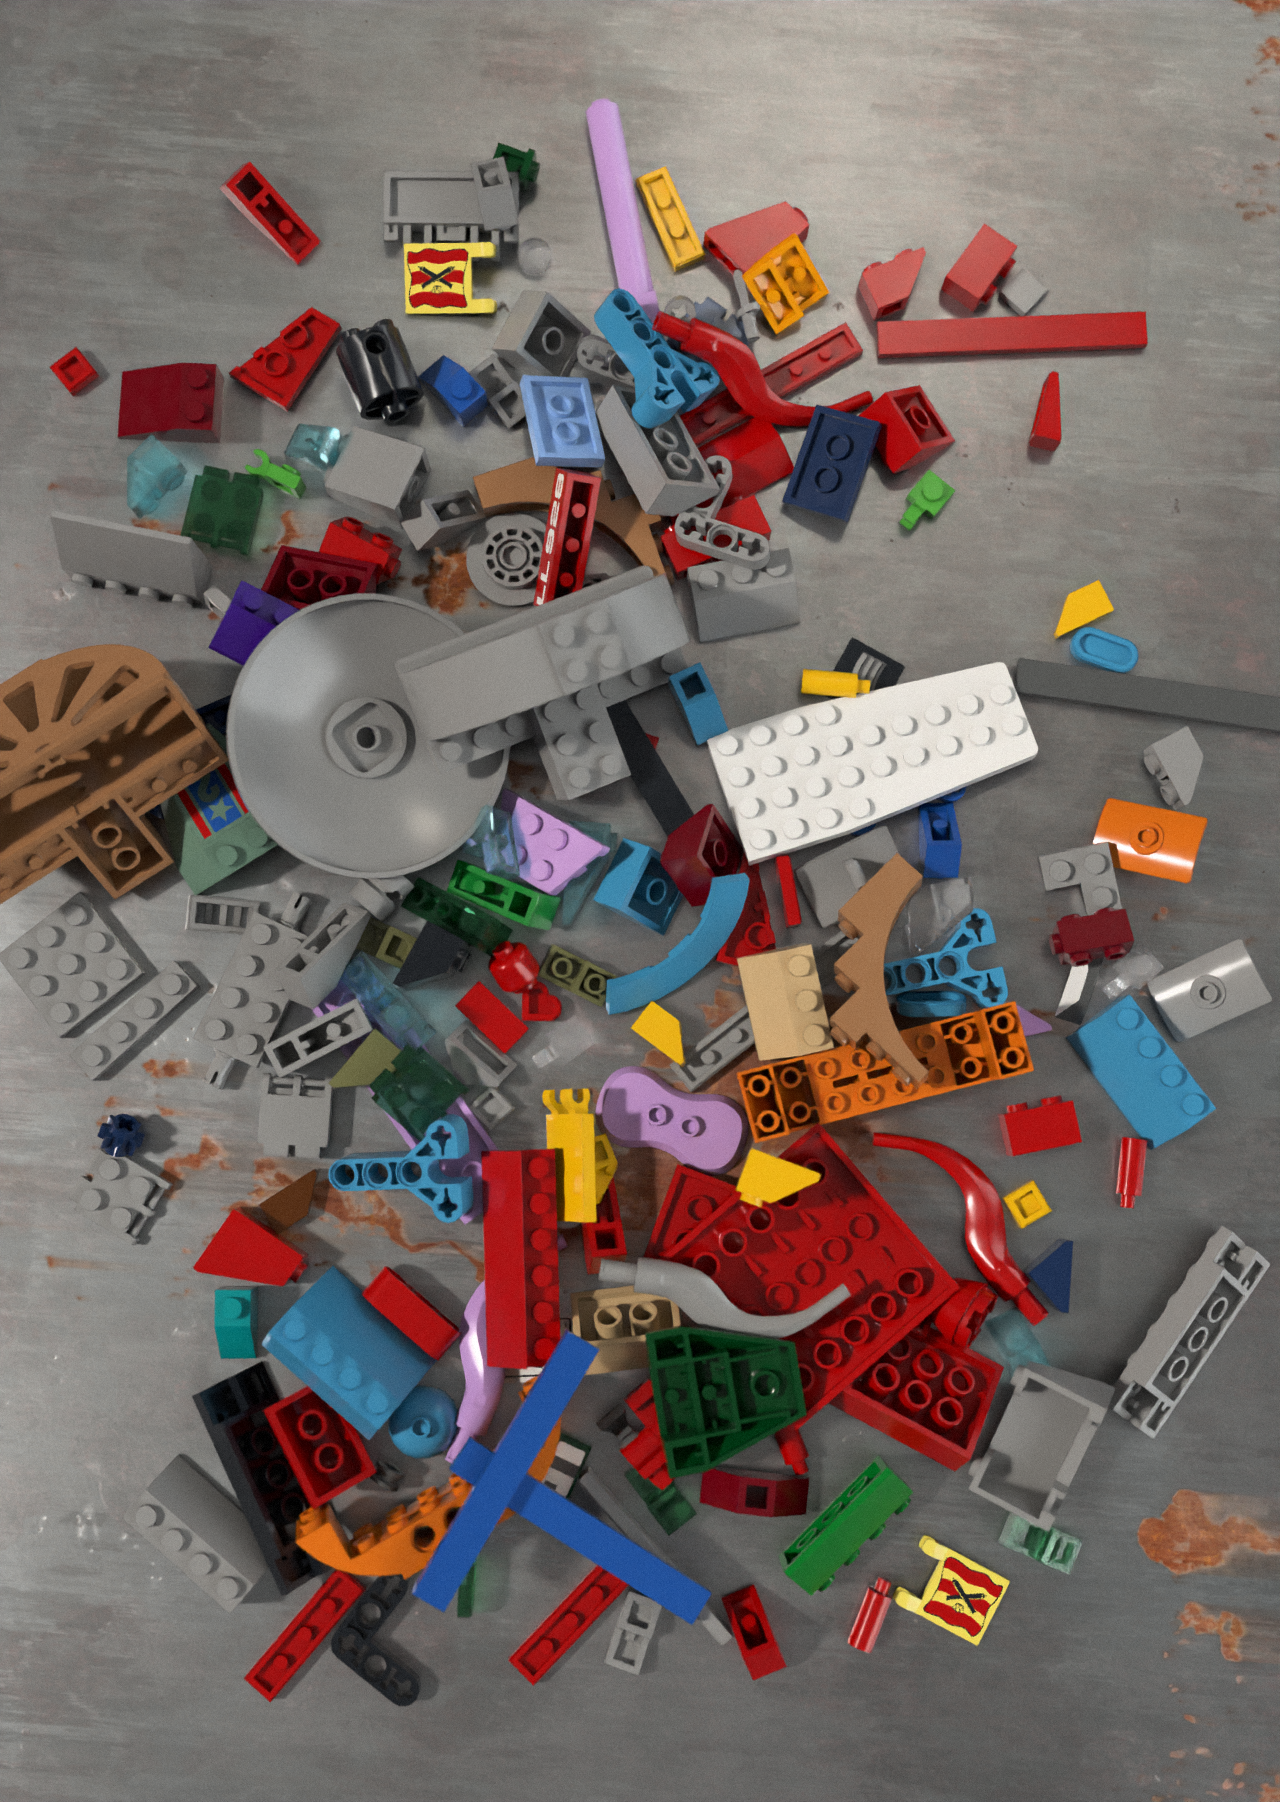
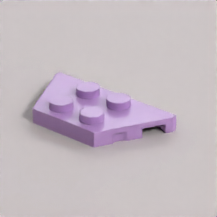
M504 788L501 802L497 864L549 895L556 896L568 886L570 880L578 878L587 870L586 866L596 857H604L609 852L610 847L512 790Z

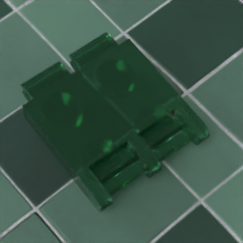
M205 465L202 476L195 474L181 536L190 537L193 541L210 544V547L214 549H219L221 546L239 550L240 554L248 556L264 496V491L259 488L260 479L258 476L235 472L232 482H229V470ZM222 538L232 540L233 542L222 540Z
M408 1044L391 1062L398 1070L393 1074L385 1068L369 1087L375 1093L371 1097L373 1101L421 1142L426 1137L424 1133L429 1125L438 1120L439 1117L447 1115L446 1110L462 1093L466 1095L470 1090L421 1045L417 1050H414Z

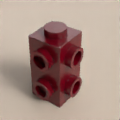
M1108 907L1097 910L1093 915L1080 917L1079 914H1070L1062 917L1060 921H1056L1053 933L1049 935V943L1052 954H1058L1061 965L1071 964L1073 967H1080L1091 963L1093 959L1106 957V960L1112 961L1125 957L1131 950L1134 937L1126 909L1114 910V908Z

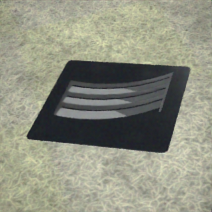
M851 638L833 671L858 673V679L870 680V691L895 686L905 666L857 639ZM826 696V697H828V698H830V699H832V700L838 699V698H842V697Z

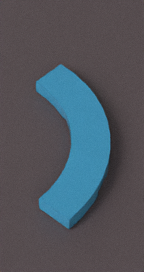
M746 873L712 878L709 896L700 915L702 918L692 934L688 933L677 946L667 953L669 957L655 966H647L634 973L607 980L606 1010L609 1015L626 1012L662 998L686 983L709 963L727 941L741 915L750 880Z

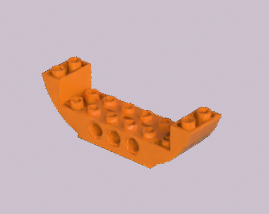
M1015 1001L899 1031L909 1050L929 1072L927 1080L918 1089L911 1083L908 1086L901 1083L892 1073L894 1067L885 1059L882 1061L877 1060L867 1050L866 1045L868 1043L866 1041L856 1050L848 1044L846 1047L839 1046L738 1072L737 1077L754 1142L758 1143L789 1135L791 1132L811 1128L816 1123L822 1125L980 1083L1001 1080L1034 1071Z
M538 1376L531 1378L522 1385L523 1390L518 1392L522 1403ZM561 1416L527 1471L528 1474L541 1482L545 1479L556 1454L560 1438ZM453 1473L449 1476L448 1483L439 1488L431 1486L417 1495V1501L407 1507H404L403 1504L394 1507L385 1514L386 1519L374 1526L368 1523L360 1527L352 1534L354 1538L350 1540L347 1538L329 1503L315 1509L309 1507L299 1515L300 1520L296 1521V1542L315 1559L334 1569L366 1576L402 1574L404 1579H407L426 1567L459 1511L452 1512L450 1510L454 1507L462 1506L474 1485ZM506 1507L496 1525L517 1513ZM422 1526H429L427 1529L417 1530Z

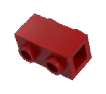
M348 516L329 523L318 552L377 563L378 574L376 584L393 579L401 566V561L398 559L402 548L394 545L392 538L382 533H372L363 528L364 524L361 521Z

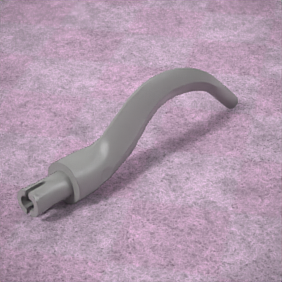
M638 1257L637 1263L601 1259L599 1273L600 1281L634 1285L633 1292L668 1298L676 1303L703 1329L779 1339L804 1329L851 1296L845 1285L841 1284L803 1311L781 1316H757L739 1310L706 1274L680 1263Z

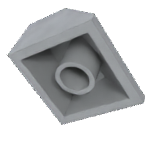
M523 290L492 349L514 368L528 375L567 377L577 359L579 342L585 336H588L591 331L548 292Z

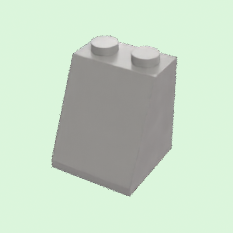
M353 426L350 434H345L339 444L338 453L340 455L335 465L331 464L326 470L323 479L324 487L329 497L403 529L400 522L412 511L431 471L425 448Z

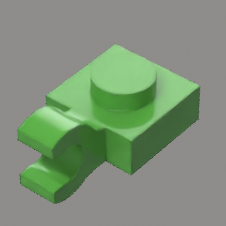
M254 449L255 457L263 460L258 468H253L246 464L245 469L248 474L254 478L264 479L270 485L301 499L306 490V486L300 477L301 473L289 465L283 464L282 467L271 463L268 455L263 450Z
M928 470L907 495L906 499L912 505L903 514V518L899 523L910 531L923 514L933 519L956 490L931 470Z

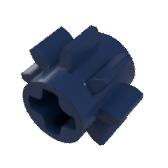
M128 1114L110 1115L107 1123L101 1124L97 1135L103 1139L101 1148L114 1157H123L127 1154L133 1156L135 1149L141 1147L145 1137L143 1133L139 1132L141 1123Z

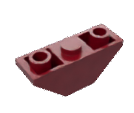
M715 1466L706 1472H702L699 1502L737 1514L764 1517L806 1515L810 1478Z

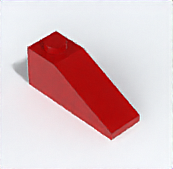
M250 161L243 164L219 187L239 211L296 265L321 242Z
M613 1176L601 1202L596 1204V1222H580L588 1275L600 1273L601 1259L622 1262L626 1260L627 1250Z

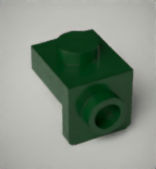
M498 142L493 159L504 157L507 172H519V190L526 192L529 182L535 183L540 169V163L536 162V150L529 148L528 152H524Z

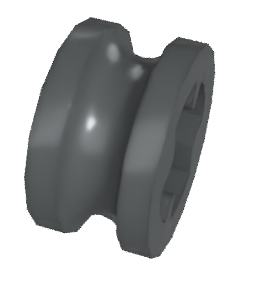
M378 1459L375 1464L377 1466V1473L371 1475L370 1479L378 1485L396 1492L399 1488L397 1482L400 1479H404L405 1472L385 1460Z

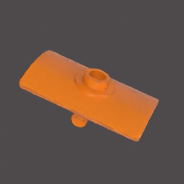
M1109 798L1100 816L1093 844L1108 842L1113 867L1189 883L1192 880L1198 850L1208 824V819Z

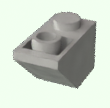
M1186 726L1143 750L1145 754L1144 763L1152 775L1156 774L1162 785L1160 791L1167 804L1173 805L1175 810L1191 802L1204 759V754L1189 727Z

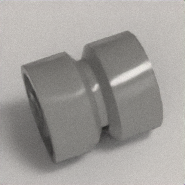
M403 875L388 878H361L349 893L383 922L395 909L394 901L403 900L415 886Z

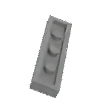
M174 960L70 1054V1057L92 1081H96L200 986Z

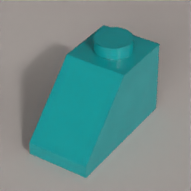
M223 1286L215 1290L214 1327L221 1359L257 1358L258 1286Z

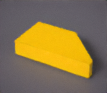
M651 1001L631 1029L683 1068L686 1060L683 1051L681 1022Z

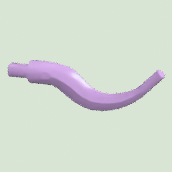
M563 1234L558 1235L559 1251L568 1247ZM485 1281L478 1286L470 1298L460 1323L459 1332L461 1331L462 1334L459 1337V1347L466 1379V1391L456 1415L455 1424L459 1427L445 1457V1460L450 1463L454 1461L469 1436L477 1439L478 1435H486L499 1404L505 1379V1368L487 1367Z

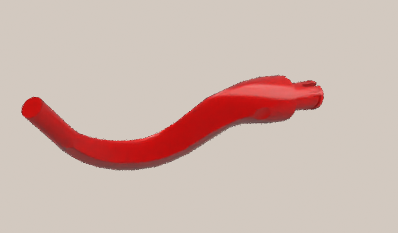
M662 311L657 313L652 330L681 342L682 351L709 362L717 370L734 400L750 415L768 423L782 426H809L815 407L788 402L772 392L764 380L754 354L747 345L730 333L695 317L690 322H686ZM868 390L837 404L824 407L850 413L872 404L874 401L871 392Z
M874 1132L872 1146L917 1152L934 1161L953 1177L964 1195L966 1207L965 1241L968 1252L979 1272L1003 1302L1011 1300L1032 1326L1041 1322L1049 1312L1027 1287L1031 1280L1009 1253L1000 1197L993 1183L984 1172L968 1158L942 1144L917 1137Z

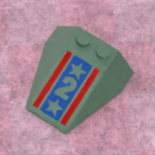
M208 723L206 725L228 756L226 737ZM229 761L160 803L176 867L194 895H198L278 845L262 830L243 803L236 788Z

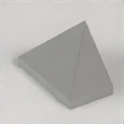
M467 1020L462 1022L444 1041L457 1084L498 1087L517 1067L513 1060Z

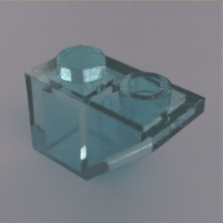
M152 434L127 458V506L139 519L145 514L149 515L154 512L160 504V499L169 490H176L183 483L184 476L188 473L183 464Z

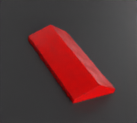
M756 417L698 447L704 461L711 456L718 455L727 458L731 463L733 478L720 509L725 508L726 503L737 496L744 495L747 498L791 475L794 469V465L778 432L771 423ZM717 469L715 473H712L714 479L718 474H723L722 469ZM709 498L696 506L707 508L713 503V499ZM679 514L666 516L671 525L675 524Z

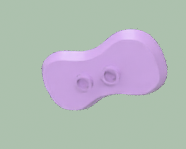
M628 1066L614 1071L604 1083L597 1100L596 1124L602 1134L606 1133L609 1141L622 1147H652L663 1150L673 1155L687 1168L709 1176L720 1175L729 1171L739 1160L747 1141L748 1119L744 1110L735 1101L718 1094H689L679 1091L666 1083L656 1073L644 1067Z

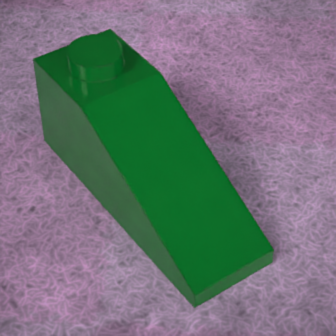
M459 859L446 891L525 926L550 930L561 897L549 895L535 886Z

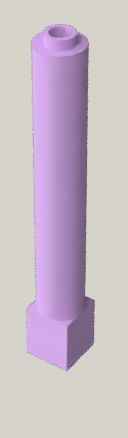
M598 99L586 110V117L618 285L620 289L631 293L652 323H654L659 307L656 291L653 289L619 107L609 99Z

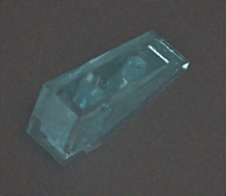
M569 820L570 825L610 847V850L604 857H596L586 866L587 870L578 878L570 880L568 886L564 888L563 928L571 927L609 863V854H616L618 833L611 832V823Z

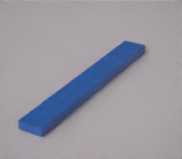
M566 1329L412 1588V1595L445 1612L597 1355L599 1349Z
M469 1436L449 1469L474 1485L494 1451ZM526 1473L507 1505L508 1508L691 1625H693L712 1594L709 1589L528 1473Z

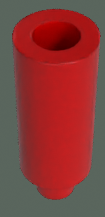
M1121 1138L1116 1193L1121 1194L1120 1207L1134 1209L1135 1197L1142 1196L1147 1140Z
M790 1424L775 1432L773 1435L785 1465H792L796 1476L808 1472L809 1469L805 1459L809 1457V1453L800 1430H796Z
M879 1576L875 1587H868L847 1640L848 1644L866 1653L872 1652L892 1597L888 1594L892 1582Z

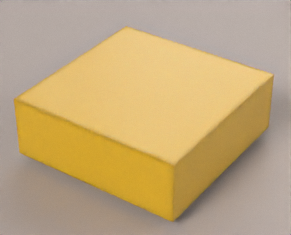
M1034 1180L1028 1181L1002 1197L1021 1229L1052 1211Z

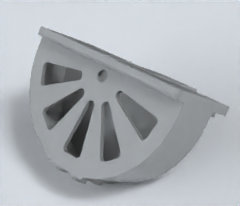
M640 566L397 660L395 667L437 774L445 773L533 737L557 800L569 801L631 775L606 707L668 683L669 676L688 668L680 647L688 643L690 638L666 573L654 576L649 566Z

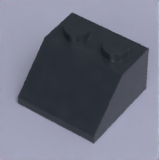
M427 921L393 984L407 991L454 977L456 971L462 973L466 968L472 955L468 951L470 946L463 939Z

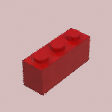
M741 495L731 499L726 503V507L720 509L716 515L715 520L761 534L768 541L770 539L771 529L755 495L747 498ZM675 524L665 529L664 535H661L660 541L664 555L677 581L687 577L688 567L724 561L681 546L676 539ZM691 526L689 530H685V535H690L692 531L697 532L696 526ZM724 534L718 535L713 540V544L720 548L727 547L732 542L731 537ZM707 535L703 536L704 542H706ZM741 540L739 541L738 550L736 552L739 551V546L742 547Z

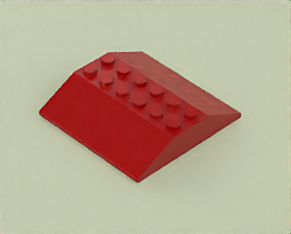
M816 1123L777 1157L821 1174L818 1182L772 1203L763 1201L761 1207L740 1200L742 1193L737 1191L659 1258V1260L676 1262L700 1270L714 1281L726 1298L739 1310L757 1316H781L803 1311L841 1284L845 1285L851 1294L850 1297L811 1325L791 1335L779 1338L780 1340L793 1341L796 1348L807 1413L804 1417L791 1423L796 1430L960 1288L819 1123Z

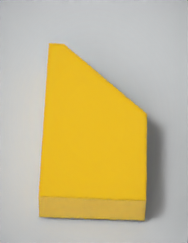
M1099 580L1067 595L1054 632L1055 639L1114 611Z
M606 1133L594 1136L596 1204L601 1202L618 1166Z

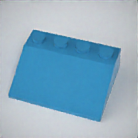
M334 1266L285 1313L267 1333L261 1343L265 1349L368 1440L380 1429L437 1361L369 1303L362 1295V1291Z

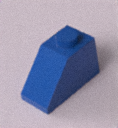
M444 355L418 376L419 380L462 427L466 426L488 406L486 391L462 366Z
M924 803L919 805V858L923 878H958L962 842L953 803Z

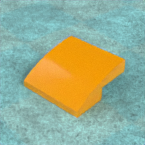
M795 233L772 248L741 276L755 301L760 305L761 311L775 334H778L803 317V310L830 293Z

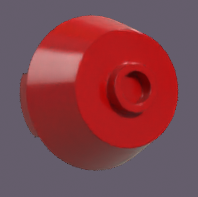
M956 1277L954 1281L960 1288L934 1310L931 1321L951 1345L956 1343L964 1348H969L981 1333V1326L988 1313H992L997 1303L998 1295L988 1288L987 1283Z

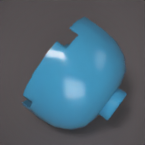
M426 1385L415 1386L389 1417L388 1430L395 1446L402 1453L413 1458L429 1459L443 1453L451 1445L459 1427L455 1424L458 1412L456 1403L446 1391L440 1388Z

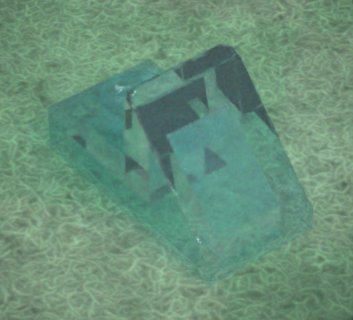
M486 804L481 808L475 820L477 823L474 834L465 842L463 852L482 858L486 873L512 880L520 876L511 813Z

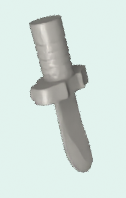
M737 269L734 271L733 277L739 294L741 309L737 310L736 318L737 321H743L747 342H754L760 339L755 317L760 310V305L758 302L750 303L747 285L741 277L743 273Z

